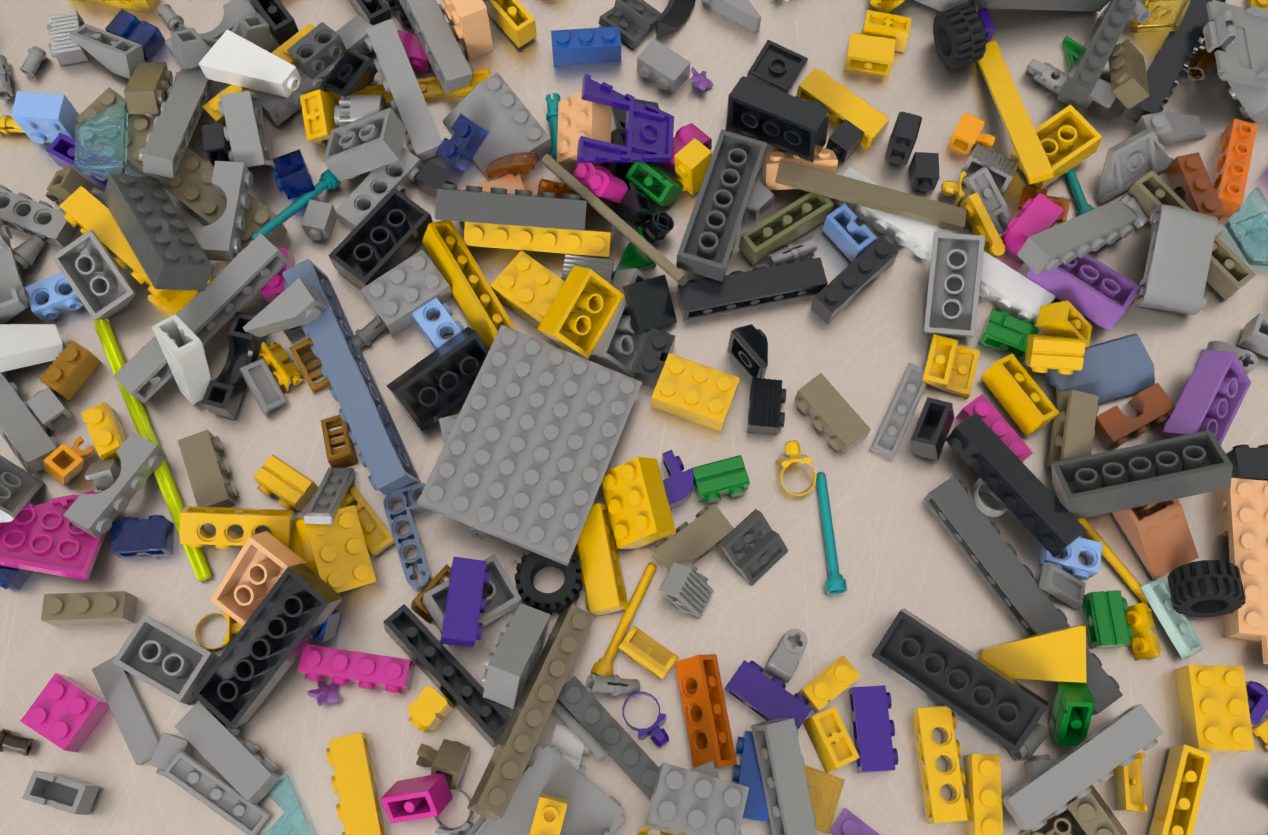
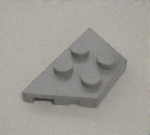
M1145 129L1108 149L1096 194V201L1104 203L1130 189L1136 181L1151 170L1158 174L1169 167L1174 159L1168 157L1165 153L1166 148L1158 142V137L1153 131Z

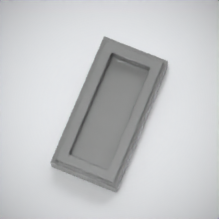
M264 358L240 368L239 371L263 414L288 402Z
M1051 562L1043 563L1039 588L1074 609L1082 608L1086 583Z

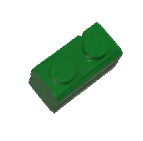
M634 162L626 175V179L659 205L671 206L683 189V185L661 168L656 167V164L653 162Z
M992 310L986 319L978 342L1025 360L1028 335H1038L1039 329L1028 319L1019 320L1011 317L1010 313L1005 310Z
M741 455L692 467L694 474L693 484L699 502L714 503L721 499L720 496L730 494L731 497L743 495L745 490L749 488L750 481Z
M1099 591L1084 595L1083 605L1091 649L1120 648L1131 644L1130 640L1133 638V630L1126 621L1125 613L1128 611L1127 600L1122 597L1121 591Z
M1060 681L1058 684L1052 710L1053 715H1051L1049 726L1052 733H1054L1056 743L1060 746H1076L1087 737L1095 705L1094 697L1090 693L1087 683Z

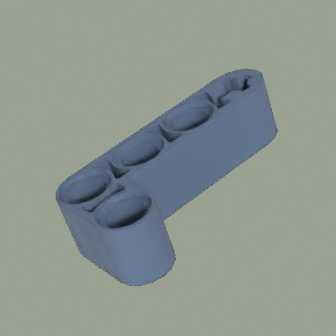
M416 483L387 494L383 501L405 578L408 584L418 592L427 587L433 579L414 518L415 515L429 511V509L417 505L416 501L417 496L422 493L426 485L424 483ZM395 502H403L401 509L397 511L391 510ZM410 525L411 528L407 534H399L401 526ZM410 549H418V554L415 558H406V554ZM416 567H418L419 571L423 575L422 582L420 583L416 581V579H418L417 573L414 569Z

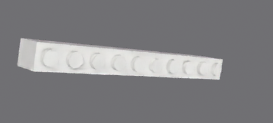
M851 167L843 175L878 185ZM830 198L839 207L845 203L858 219L865 220L873 225L878 232L887 234L897 244L906 246L916 256L931 262L934 232L954 233L950 229ZM984 251L979 296L991 300L998 308L1010 312L1019 320L1028 319L1032 321L1035 326L1040 306L1050 304L1055 295Z

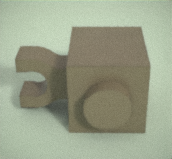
M73 168L56 171L47 188L49 192L45 196L53 202L57 200L64 202L80 186L91 193L94 185Z
M444 739L439 750L436 751L432 747L421 743L417 752L419 757L416 765L432 767L431 775L444 773L449 788L456 790L468 764L470 747L458 741Z

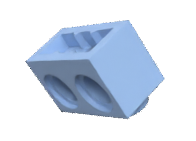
M62 273L24 287L30 296L29 304L32 312L43 322L56 319L63 313L78 310L83 306V303Z
M437 297L412 312L415 323L435 350L450 340L443 339L445 334L452 333L454 337L465 329L460 321L454 322L451 317L453 313L446 303L441 304ZM434 315L440 316L435 321L429 320Z
M1079 537L1061 552V559L1053 557L1041 544L1038 565L1042 566L1043 563L1051 562L1064 571L1071 573L1077 579L1088 580V578L1099 573L1103 543ZM1079 555L1086 558L1087 565H1083L1079 561Z

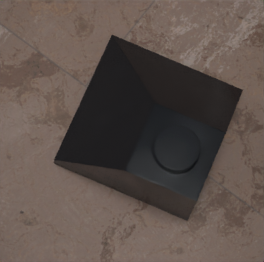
M348 49L320 85L345 98L370 85L378 70L370 57Z
M752 324L733 329L730 334L727 351L751 378L763 379L768 366V342L766 335Z

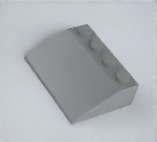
M498 72L480 82L443 119L444 125L488 181L499 179L506 174L521 173L540 161L546 153L548 155L552 153L551 138Z

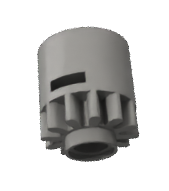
M350 95L345 98L341 96L339 105H335L334 109L336 126L341 127L387 109L384 96Z

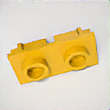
M262 342L259 359L264 358L278 385L282 387L285 393H288L290 384L298 385L302 382V373L293 361L285 365L283 364L289 361L290 357L281 344L271 342L267 346L265 342Z
M1144 603L1129 606L1127 613H1125L1127 624H1130L1133 630V638L1130 641L1135 661L1161 657L1160 652L1162 651L1157 633H1151V629L1155 628L1151 614L1152 609L1148 608V605Z

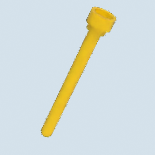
M1086 518L1077 519L1087 530L1084 533L1090 540L1103 543L1101 554L1139 600L1149 605L1140 589L1142 585Z
M650 562L647 564L630 599L629 608L625 610L603 659H599L598 663H594L590 671L591 674L608 677L614 673L612 670L614 667L612 664L656 571L655 563Z

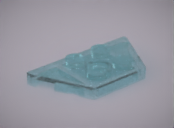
M121 101L76 124L74 167L78 172L94 175L96 178L104 181L108 180L110 174H126L128 108L125 101Z
M1255 187L1226 222L1225 227L1249 265L1268 266V201L1259 187Z

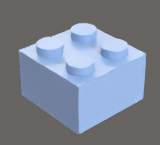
M17 91L11 117L31 141L39 144L45 142L52 143L61 132L79 142L82 127L75 119L79 116V113L64 94Z

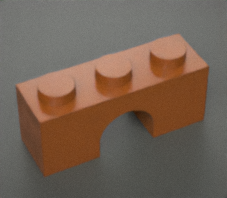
M1199 152L1176 157L1165 170L1172 190L1184 189L1187 196L1186 205L1192 211L1217 217L1219 221L1225 215V212Z
M1159 383L1138 393L1128 402L1134 410V418L1124 415L1117 405L1096 416L1095 437L1104 450L1112 445L1118 448L1129 441L1128 436L1135 434L1138 437L1150 429L1148 425L1155 422L1158 426L1170 418L1168 414L1175 409V405Z

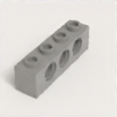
M402 147L399 161L372 171L335 210L339 221L353 231L394 187L405 195L407 188L413 182H417L416 176L422 170L420 159ZM386 190L384 193L378 194V192Z
M0 185V223L3 226L6 225L8 228L29 236L36 235L44 242L62 249L71 243L80 226L73 227L63 217L66 213L62 209L60 211L56 210L50 204L41 200L39 203L33 201L31 197L21 192L17 195L12 193L7 187Z

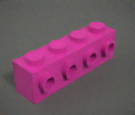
M307 644L301 653L298 672L304 674L306 680L321 682L322 678L332 679L331 683L348 686V682L359 683L358 687L374 690L375 686L385 687L386 692L401 694V690H411L416 664L409 659Z

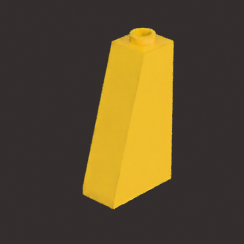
M1086 624L1074 625L987 646L982 649V654L977 656L1012 679L1086 683Z

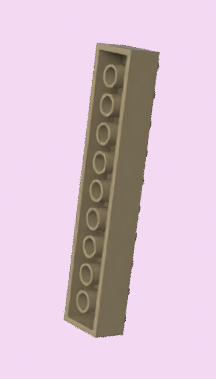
M110 87L75 118L87 135L141 177L152 176L158 178L170 199L204 226L216 222L225 212L227 199L219 195L211 183L214 167L188 147L174 178L143 172V162L139 161V152L141 147L146 145L147 134L153 130L154 121L145 114H129L126 99ZM248 194L249 207L245 209L244 213L245 229L241 231L240 236L242 243L241 252L253 240V234L277 216L250 194ZM284 224L266 237L273 245L287 231Z

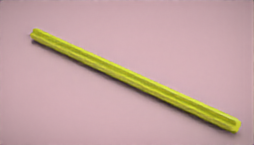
M101 319L94 322V327L115 375L126 363L109 322L106 319ZM117 381L138 435L153 442L160 448L142 402L132 396ZM164 458L161 466L154 470L153 473L180 537V512L185 507ZM183 544L196 579L200 582L210 579L212 573L202 548H192L188 544Z

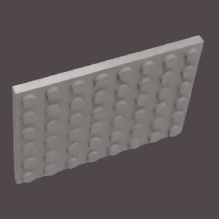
M501 324L418 499L417 505L568 566L642 382Z

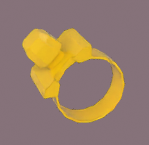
M965 171L960 174L956 183L955 181L946 180L941 184L940 192L943 195L951 197L955 195L953 206L961 207L960 203L963 202L965 194L962 187L966 185L963 179L967 175Z
M792 440L785 443V454L788 457H781L776 460V462L782 465L779 480L781 486L788 493L802 496L814 488L817 475L815 469L810 465L813 459L805 454L799 455V453H802L800 444L797 440ZM796 461L808 464L813 473L810 486L805 491L799 493L788 491L783 484L785 469Z
M225 612L223 614L210 613L201 618L196 625L195 637L199 645L205 649L221 651L228 647L243 626ZM212 617H225L228 629L226 636L222 640L224 644L217 648L205 647L200 637L202 626Z

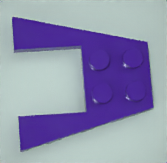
M585 74L582 83V100L627 110L625 144L621 146L581 136L578 140L577 162H669L672 159L674 116L648 103L643 105L635 101L634 96L627 93L623 95L613 90V86L605 82L600 84L592 80L591 75Z

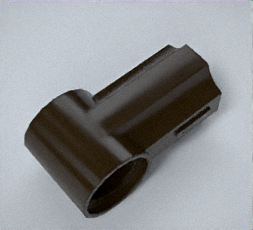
M1204 39L1195 53L1196 56L1186 69L1188 78L1194 81H1203L1212 66L1216 64L1215 52L1217 50L1222 51L1221 45L1212 52H1207Z

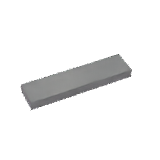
M911 363L907 365L869 450L890 460L894 459L926 388L927 383L922 380L925 369Z
M328 468L304 514L305 524H333L355 477L354 468Z
M114 656L93 668L92 671L136 765H141L152 758L160 739L128 672L111 663L115 658Z
M182 749L176 753L161 772L165 777L247 835H256L271 815L261 805L247 802L230 783Z

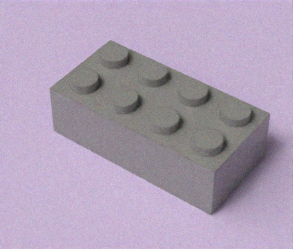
M934 232L924 334L975 337L985 235Z

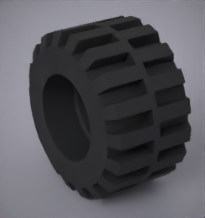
M962 4L936 14L933 24L934 42L939 56L947 67L956 69L979 61L984 57L986 51L984 26L980 16L970 4Z
M530 551V554H524L521 557V564L518 563L516 566L515 582L517 591L527 606L552 615V612L560 614L574 600L577 601L579 592L582 590V574L580 565L573 554L568 566ZM556 567L564 573L565 581L557 591L543 593L535 588L533 583L534 577L542 568Z
M1220 560L1195 561L1175 568L1168 576L1172 606L1179 614L1199 618L1216 617L1238 610L1245 604L1246 598L1240 570L1233 563Z

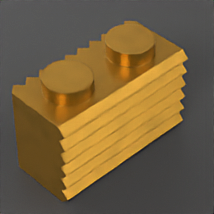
M73 340L69 341L66 348L62 349L63 352L59 353V356L56 357L52 365H49V369H46L43 377H39L43 384L68 401H70L101 362L89 350Z

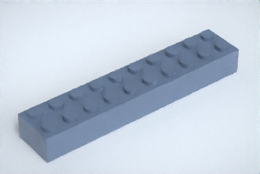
M309 259L282 272L286 281L283 283L285 290L298 278H301L314 286L328 306L317 319L301 326L304 333L313 342L311 349L314 355L321 360L322 366H320V370L327 380L329 379L332 385L329 388L331 395L336 401H339L341 406L339 413L344 422L350 426L349 436L361 451L358 456L365 468L368 467L371 474L368 476L371 486L375 490H379L384 495H387L393 491L421 483L359 346L356 347L352 341L347 342L354 336V333L328 276Z

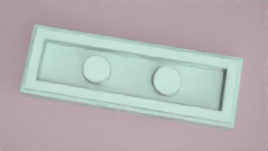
M1162 577L1140 587L1182 660L1205 649L1186 616L1177 613L1173 609L1170 589Z

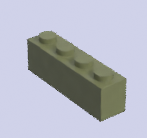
M809 192L741 234L739 249L753 266L766 258L769 253L779 250L824 222L826 216L831 213L834 204L827 196Z

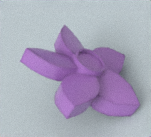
M694 67L691 68L694 76L690 80L695 82L693 84L694 87H698L702 91L706 88H712L714 84L710 79L706 78L705 71L699 74Z
M321 680V682H318V689L307 691V695L318 697L317 704L319 707L326 702H339L337 692L340 685L331 683L327 686Z

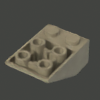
M1091 785L1092 791L1080 799H1077L1075 796L1067 802L1070 807L1058 815L1052 813L1046 817L1047 823L1034 832L1031 829L1023 830L1019 835H1127V832L1095 787Z

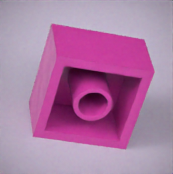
M1041 193L1038 194L1034 201L1029 198L1019 215H1015L1000 237L1005 246L1004 253L1023 265L1024 261L1017 254L1030 236L1053 227L1064 209Z
M55 673L20 721L61 749L78 753L108 711L109 705L107 701L72 678Z

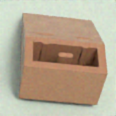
M1178 499L1112 512L1153 580L1199 558L1182 505Z

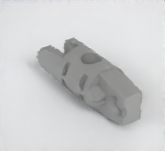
M1034 58L1026 68V71L1034 76L1033 79L1054 91L1057 95L1068 75L1053 67V65L1047 62L1042 63Z

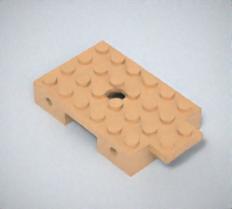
M1231 478V488L1216 491L1218 534L1228 536L1230 563L1236 565L1240 570L1246 600L1245 604L1238 610L1223 615L1225 638L1262 641L1263 664H1268V481Z

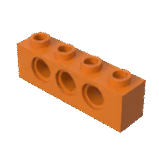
M1235 118L1221 135L1212 179L1213 187L1225 212L1224 217L1230 218L1243 203L1258 126L1257 124Z
M695 655L676 661L677 678L693 767L696 768L713 761L716 769L737 765L717 655Z

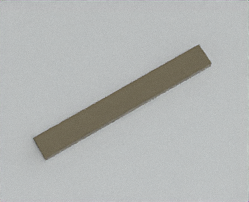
M547 153L545 154L541 162L577 195H581V198L586 200L587 204L678 284L684 286L689 281L681 270Z
M780 160L775 183L961 233L965 228L967 209Z

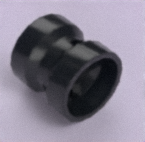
M656 211L644 225L642 234L651 244H660L673 229L674 221L666 212Z

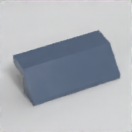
M1136 333L1085 348L1083 368L1081 371L1074 370L1072 375L1057 373L1058 369L1049 368L1048 372L1045 373L1046 382L1056 387V393L1067 390L1089 393L1099 396L1098 403L1141 392L1155 384L1154 364L1139 335Z

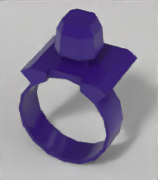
M647 692L631 694L625 700L622 707L623 718L626 724L632 730L638 731L639 740H644L651 735L650 739L659 748L663 747L669 742V737L664 728L660 729V727L666 723L667 716L660 713V705L657 699ZM637 695L651 697L659 707L657 721L648 728L638 729L626 721L624 714L626 704Z

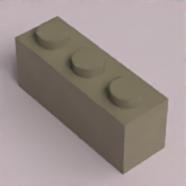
M1128 39L1116 44L1108 59L1111 88L1117 98L1130 109L1150 96L1144 56Z
M166 62L137 63L124 90L129 114L159 113L162 102L165 101V97L168 95L169 87L173 85L172 71H168Z
M822 373L798 390L795 397L798 408L802 412L809 414L813 419L814 426L820 432L823 431L829 437L831 446L837 451L840 450L843 455L864 440L871 430L869 426Z
M1076 390L1057 392L1055 407L1059 414L1053 421L1048 467H1052L1054 462L1091 455L1095 438L1096 415L1099 410V396Z
M205 430L178 440L197 506L226 508L236 506L234 497L237 496V491L233 482L228 480L227 474L230 473L227 461L221 457L220 451L223 450V446L219 437L214 436L209 430Z
M716 505L711 509L708 507L703 508L695 515L697 519L690 524L684 522L676 528L675 535L669 539L667 537L662 538L654 545L653 558L666 575L673 562L695 564L718 547V543L734 529Z
M126 591L44 594L41 621L53 626L135 623L137 597Z

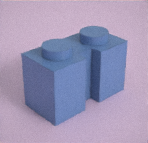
M844 203L826 216L822 230L845 256L853 262L877 237L864 224L859 227L855 223L857 216Z

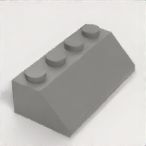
M637 268L617 270L611 285L624 294L623 286L649 278ZM625 294L588 360L634 379V371L650 331L635 335Z

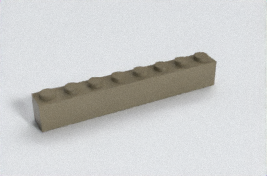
M573 604L561 611L467 809L491 822L503 818L595 617Z

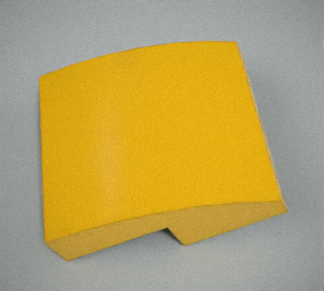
M933 334L922 380L943 391L969 398L980 350L957 345L958 340Z

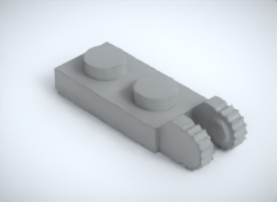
M985 166L965 177L963 181L971 195L978 193L1000 235L1002 229L996 215H998L999 221L1006 229L1012 218L1007 210L1008 206L988 168Z

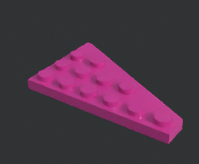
M92 490V491L84 492L83 494H96V493L94 492V490ZM73 494L51 499L52 502L38 505L29 503L25 505L12 522L0 523V565L88 581L106 533H103L97 539L73 525L64 516L65 512L79 495Z

